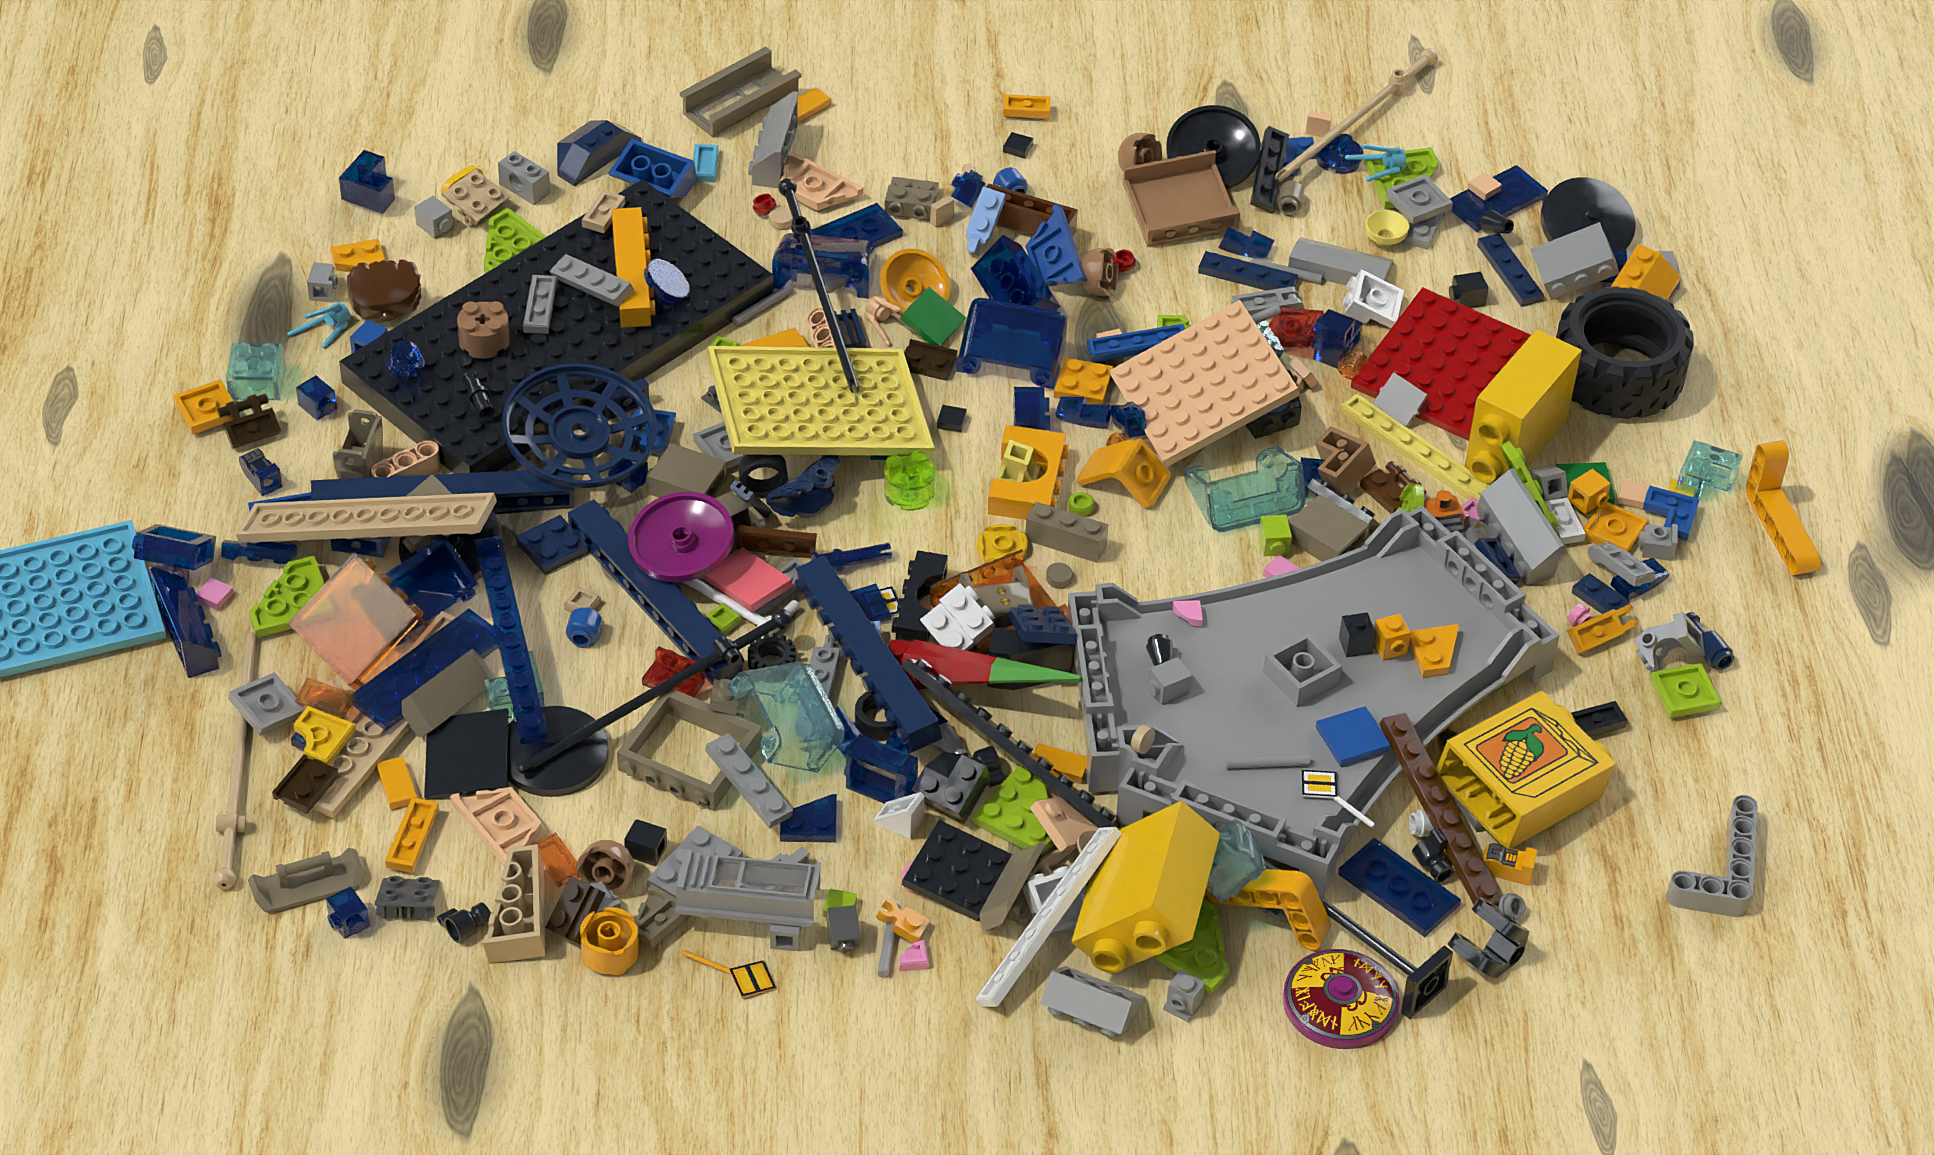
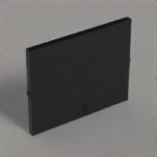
M508 708L453 715L427 733L425 800L446 798L458 793L459 796L476 794V791H495L499 788L508 787Z

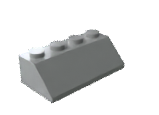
M795 91L772 105L768 116L764 115L762 126L764 130L759 131V146L755 145L753 152L754 161L749 163L748 174L752 175V185L778 188V184L783 176L784 166L787 164L788 152L792 151L798 131V92Z
M1510 469L1481 493L1476 509L1478 516L1487 524L1491 536L1499 540L1524 583L1528 586L1554 577L1564 544L1514 469Z

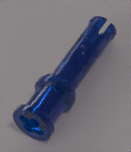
M889 542L847 551L835 548L832 552L824 554L814 552L811 554V561L824 555L832 568L837 572H841L845 569V566L891 559L892 552L881 553V551L891 549Z

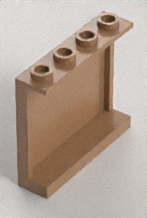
M1215 150L1124 168L1123 185L1147 247L1239 229L1240 211L1238 206H1232L1215 164Z

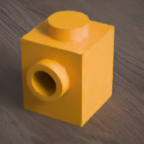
M1591 469L1570 483L1567 498L1571 504L1584 514H1587L1597 507H1602L1608 501L1611 483L1594 469Z
M1401 614L1376 619L1374 624V646L1382 660L1406 655L1408 653L1411 632Z

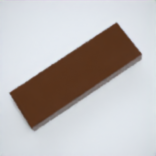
M739 525L737 549L744 547L748 551L815 558L817 534Z

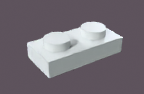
M1568 498L1545 501L1549 512H1553L1560 526L1556 529L1562 543L1569 544L1584 541L1586 533Z

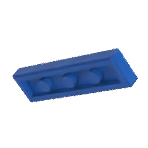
M1177 324L1086 340L1091 362L1135 356L1185 330L1184 324Z

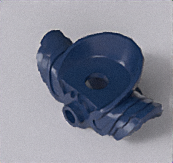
M822 455L819 460L811 464L799 477L768 494L766 504L781 516L794 517L798 515L803 518L816 516L833 502L834 494L832 488L835 487V482L832 474L836 472L837 466L840 465V459L837 455Z

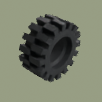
M773 633V637H769V634H766L763 639L759 638L756 642L750 643V647L747 650L748 668L750 674L754 673V678L758 680L761 677V682L765 683L767 679H771V683H775V679L778 678L782 682L784 681V676L789 678L791 672L794 673L796 647L791 639L786 641V636L781 635L778 638V633ZM768 655H776L781 657L780 659L775 661H768L763 659V657Z

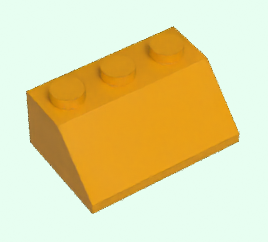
M1638 244L1611 287L1619 286L1622 288L1632 287L1641 289L1668 300L1680 281V276L1660 252Z

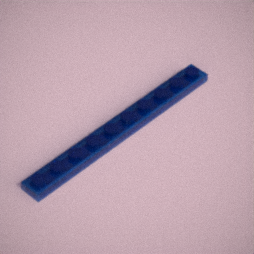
M501 536L476 539L475 548L520 744L548 740L546 724Z

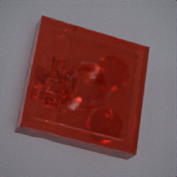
M1280 308L1282 313L1272 318L1263 334L1272 347L1308 349L1309 346L1313 347L1316 343V334L1325 320L1324 310Z

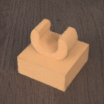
M1297 357L1289 363L1294 370L1291 371L1293 379H1298L1295 384L1299 391L1304 388L1305 383L1311 389L1319 383Z

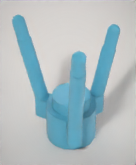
M1362 144L1361 147L1363 149L1387 153L1345 156L1347 160H1383V165L1389 169L1367 177L1366 181L1378 179L1389 174L1400 173V168H1404L1406 165L1405 151L1400 149V147L1390 148Z
M339 302L306 314L305 318L323 316L288 332V336L291 337L325 321L328 326L337 327L322 344V348H326L343 329L349 326L346 321L350 319V312L343 303Z

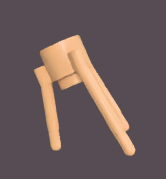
M874 296L866 304L865 309L868 313L866 319L873 324L885 344L890 346L891 342L877 320H886L890 315L900 320L901 314L897 313L900 311V308L881 299L879 296Z

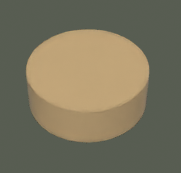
M777 207L770 211L769 223L772 227L786 229L792 225L793 218L790 209Z
M1146 725L1138 727L1131 740L1132 750L1145 754L1153 744L1155 730Z

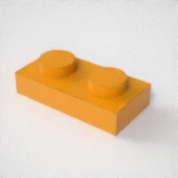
M1004 94L1003 116L1050 119L1051 97Z

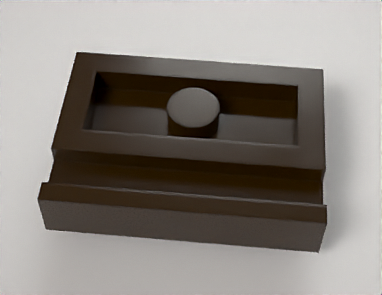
M910 339L909 346L904 351L911 373L947 381L958 354V350Z
M303 754L272 791L273 799L283 800L284 804L308 814L338 778V769L319 760L308 759V756Z
M570 876L545 928L575 943L581 944V924L587 915L594 911L596 914L606 893Z

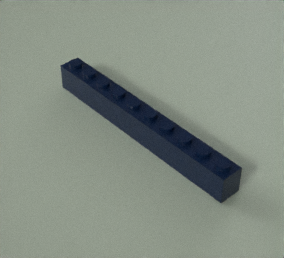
M528 470L434 475L452 494L494 493L497 502L492 509L493 512L575 508V488L551 483L539 478ZM556 470L552 474L558 477L574 480L573 474L560 472L558 470ZM430 475L311 480V501L405 497Z
M593 499L568 512V524L589 545L591 555L692 664L715 652L713 648L714 641L721 636H726L723 633H719L713 627L711 620L708 617H704L698 611L696 604L692 600L689 601L683 595L678 585L654 579L638 568L629 549L628 535L625 533L622 525L610 517L605 507H601ZM743 655L735 665L719 661L700 673L712 686L714 679L734 681L743 676Z
M823 555L797 567L798 579L795 580L798 591L800 594H806V600L810 609H816L821 625L823 627L827 625L832 641L840 644L841 654L844 659H850L855 675H861L865 690L868 693L873 692L876 706L879 710L884 709L889 725L897 728L896 732L901 743H907L912 752H915L941 740L942 735L938 719L825 556Z

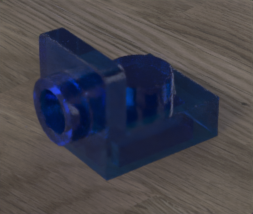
M1301 457L1298 471L1297 497L1308 498L1309 489L1307 486L1312 478L1322 481L1318 467L1325 459Z
M623 459L608 471V477L627 470L635 463ZM645 462L639 470L629 477L616 482V484L630 493L646 483L648 462Z

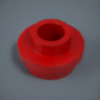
M761 194L753 200V210L757 214L767 215L776 207V201L770 194Z
M1118 250L1115 253L1116 257H1112L1113 264H1118L1119 271H1130L1136 265V259L1129 250Z

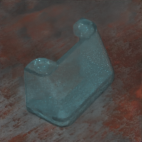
M1279 446L1264 449L1258 454L1256 458V471L1211 481L1209 471L1202 466L1184 468L1185 482L1208 525L1217 532H1226L1259 524L1261 516L1295 515L1303 509L1306 502L1302 463Z
M794 662L740 672L728 685L735 698L744 700L752 694L769 726V730L761 740L762 753L769 764L818 773L844 739L843 724L810 664Z

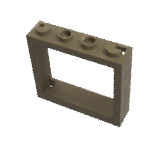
M671 689L659 696L618 750V771L626 773L627 776L640 779L650 786L659 787L674 796L685 798L698 806L701 805L714 811L733 785L721 770L712 783L708 784L637 754L666 714L720 736L729 733L750 759L753 758L763 744L762 726L737 715L734 716L710 710L708 703Z

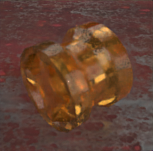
M1356 348L1347 350L1344 358H1341L1337 364L1339 373L1343 377L1352 380L1356 374L1360 375L1362 366H1366L1368 363L1367 356Z

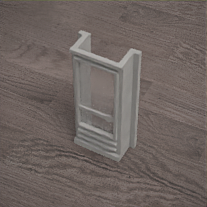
M685 849L676 885L675 914L812 928L816 890H820L821 862L812 865L692 853L691 849Z

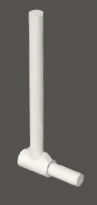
M698 579L683 582L717 603H724L743 618L757 625V627L771 620L772 616L764 618L756 612H751L735 600ZM792 600L784 609L788 610L792 616L800 608V604L796 600ZM776 628L769 632V637H772L773 633L778 632L780 629Z

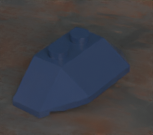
M591 120L557 143V174L563 180L576 186L619 157L631 139L641 142V137L627 128L608 120Z

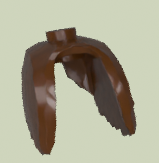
M401 259L398 264L393 260L388 262L382 260L380 262L375 261L369 265L361 262L356 267H352L351 272L347 275L348 297L351 308L357 315L363 318H379L381 321H391L396 316L415 311L422 298L421 275L418 273L416 264Z

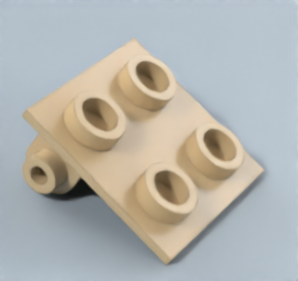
M475 169L442 193V196L466 213L464 221L468 226L478 224L481 219L486 218L488 214H491L494 209L500 207L510 198L509 194Z

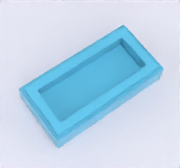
M695 144L693 161L697 174L696 182L715 183L719 145Z

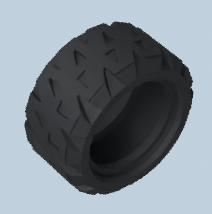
M1613 286L1602 287L1594 292L1590 290L1579 295L1575 303L1570 302L1562 312L1556 335L1557 339L1582 350L1571 400L1578 402L1586 410L1599 415H1608L1611 418H1643L1658 413L1660 409H1667L1678 399L1679 394L1682 393L1694 346L1693 332L1690 330V324L1683 313L1675 310L1672 303L1660 296L1632 287L1622 288ZM1601 343L1628 345L1647 353L1653 359L1638 362L1618 360L1598 352L1592 346Z

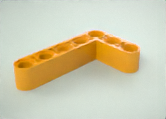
M1783 440L1758 444L1755 448L1746 482L1748 500L1789 572L1795 576L1819 571L1821 568L1820 555L1781 488L1789 460L1788 446Z
M1213 865L1211 867L1203 898L1213 904L1283 909L1299 944L1312 951L1320 948L1332 925L1315 885L1307 874L1289 870Z

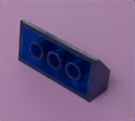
M1002 235L970 268L1011 332L1044 324L1061 307L1021 244L1005 235Z
M156 567L150 568L159 612L187 677L191 678L219 669L218 658L222 657L218 642H212L211 640L214 637L210 624H204L203 620H206L204 610L201 605H196L195 603L198 602L194 587H188L184 577Z

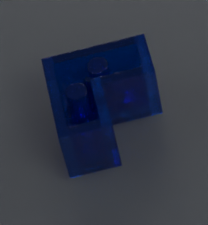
M363 150L339 177L341 200L381 214L395 201L393 178L386 175L384 156Z
M1328 309L1323 317H1318L1314 326V330L1317 332L1312 342V348L1314 349L1313 360L1340 370L1361 340L1363 322Z

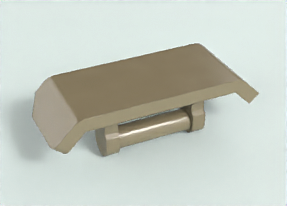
M471 649L403 699L402 715L418 737H422L496 682V678L482 657L475 650Z
M1047 842L1038 843L1011 855L980 911L983 931L1002 926L1005 918L1011 921L1018 920L1021 915V909L1026 902L1022 888L1028 882V878L1036 875L1031 870Z
M347 848L340 856L331 858L329 851L322 852L321 855L286 865H275L276 874L266 877L253 874L248 879L255 902L264 912L273 914L355 891L362 884L364 870L357 850Z

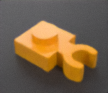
M886 898L881 906L884 909L881 908L876 915V918L881 922L894 924L891 931L911 943L917 942L930 921V919L905 905L903 910L899 909L897 904Z

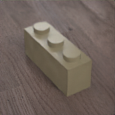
M1035 502L1026 518L1025 534L1029 542L1098 563L1107 546L1109 524Z

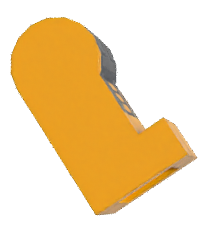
M1491 843L1484 849L1483 860L1491 876L1530 886L1538 850L1527 847L1526 852L1511 848L1508 849L1498 843Z

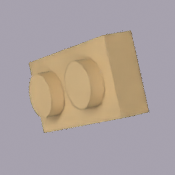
M602 190L583 217L582 227L605 233L612 223V209L623 208L625 196Z

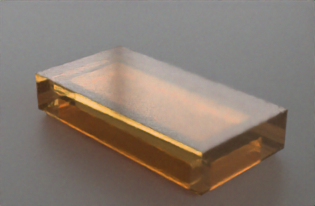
M307 677L295 702L300 706H310L345 719L356 696L346 690Z
M556 832L531 843V845L538 844L544 868L558 888L567 884L570 876L576 879L580 878L578 872L576 873V859Z

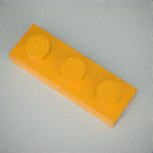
M415 797L411 798L386 857V868L409 873L414 872L438 814L439 802Z

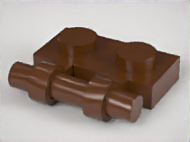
M1393 461L1388 462L1385 467L1390 473L1386 474L1381 469H1378L1360 480V487L1390 514L1396 512L1398 507H1402L1403 501H1400V495L1409 483L1422 485L1416 478L1412 479L1408 476L1406 469L1401 465H1396ZM1400 481L1404 487L1401 488L1397 482Z

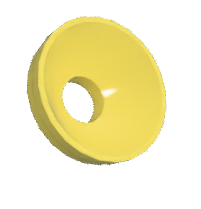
M1378 210L1367 217L1365 230L1368 237L1380 246H1393L1406 238L1409 222L1402 214L1396 211ZM1388 234L1392 238L1381 237L1379 235Z

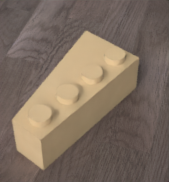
M538 844L509 848L501 876V887L499 891L497 890L494 912L490 915L488 933L484 936L482 943L489 964L546 956L544 864Z

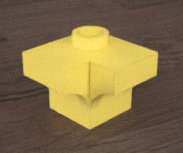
M1009 439L996 479L1016 482L1036 480L1041 465L1037 464L1032 458L1034 448Z

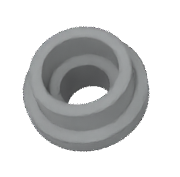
M1506 893L1500 899L1499 909L1516 921L1525 912V902L1522 897L1515 893Z

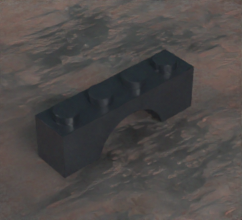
M917 550L915 560H910L908 566V576L910 578L904 580L902 589L904 598H899L897 605L899 617H894L891 632L896 633L895 640L929 642L931 634L921 623L920 619L930 611L919 602L927 595L943 591L948 571V555Z

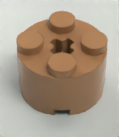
M496 301L467 302L463 305V309L457 317L459 345L462 350L465 349L469 352L470 356L475 358H491L497 356L498 351L503 348L505 350L509 346L508 315L502 303Z

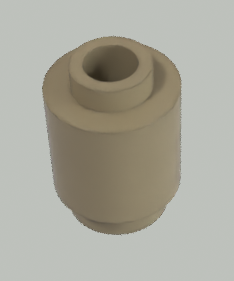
M1286 181L1281 185L1278 207L1285 215H1294L1301 209L1304 188L1299 182Z

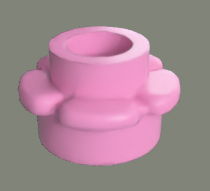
M1578 604L1571 610L1567 620L1571 623L1572 627L1590 620V607L1587 606L1585 608L1582 604Z

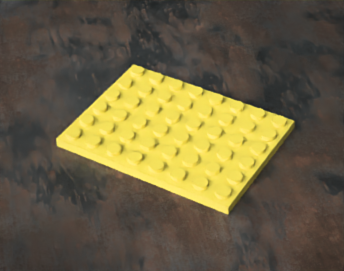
M707 347L706 355L733 454L932 456L934 445L903 349L846 348L859 385V392H857L856 386L852 385L853 394L849 390L836 348Z

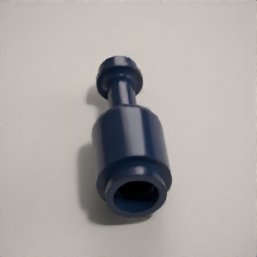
M1694 612L1687 613V617L1702 632L1706 655L1703 657L1711 667L1717 670L1728 668L1734 661L1733 650L1719 633L1713 630L1706 631L1699 623L1700 617Z

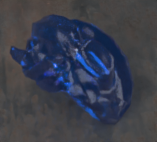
M399 340L391 350L390 365L386 367L394 377L399 374L401 378L403 376L410 378L415 377L416 372L425 366V360L416 345L409 340Z

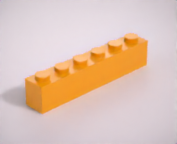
M641 207L612 209L616 275L630 282L634 288L630 295L619 305L621 327L651 326V315H655L654 300H649V298H654L653 283L648 284V282L652 281L651 267H646V265H651L650 250H645V248H649L648 233L643 234V232H648L647 217H642Z

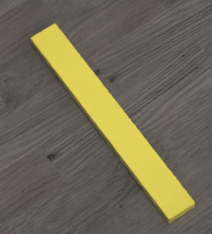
M1355 394L1340 405V412L1467 500L1473 497L1479 501L1481 493L1490 486L1489 483H1482L1475 479L1466 467L1359 394Z

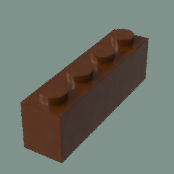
M989 183L986 188L1007 195L996 225L1034 236L1043 221L1047 223L1055 212L1052 210V207L1056 204L1054 202ZM1061 205L1072 236H1074L1077 227L1078 209Z

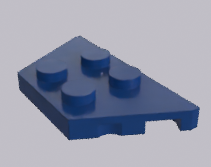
M1056 203L1052 207V210L1055 212L1047 223L1043 221L1040 224L1036 234L1031 237L1025 246L1037 283L1043 288L1087 281L1063 207Z

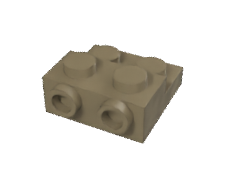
M892 177L885 197L884 215L930 220L931 205L937 200L939 182Z

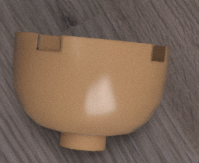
M1134 133L1124 139L1118 150V162L1123 172L1125 167L1162 161V145L1160 141H1156L1154 134Z
M1092 249L1082 257L1081 265L1087 281L1080 282V284L1087 293L1095 296L1111 297L1110 290H1116L1119 268L1118 264H1113L1112 257H1116L1113 249Z
M600 840L590 844L580 855L576 865V873L578 872L581 881L587 884L602 881L607 891L612 890L614 895L617 894L616 896L621 895L628 888L635 869L633 858L628 849L621 843L613 840Z

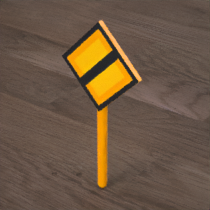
M682 951L683 956L731 974L741 998L776 990L764 960L729 968L689 951Z

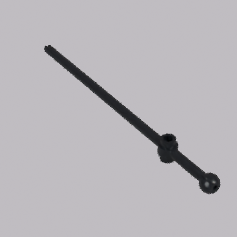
M784 178L778 184V191L782 196L786 197L793 218L792 234L802 245L849 390L854 394L852 385L856 386L857 392H859V385L810 241L812 234L811 225L801 214L795 196L797 191L796 182L793 179Z
M778 609L773 613L771 620L734 641L724 636L717 638L713 643L715 652L518 765L519 773L525 774L717 662L722 661L724 663L727 662L729 665H735L742 657V654L739 652L740 649L776 628L781 630L787 629L792 623L791 614L786 609Z

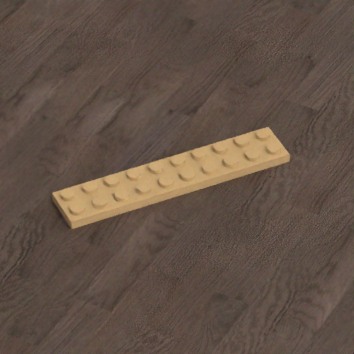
M494 493L255 503L238 529L236 537L239 543L436 534L451 535L460 533L475 534L480 533L497 500Z
M443 611L440 612L347 719V721L356 725V731L330 764V766L338 769L339 776L314 805L313 810L330 818H335L377 768L376 764L387 757L411 728L402 715V700L471 649L477 651L487 639L486 630Z

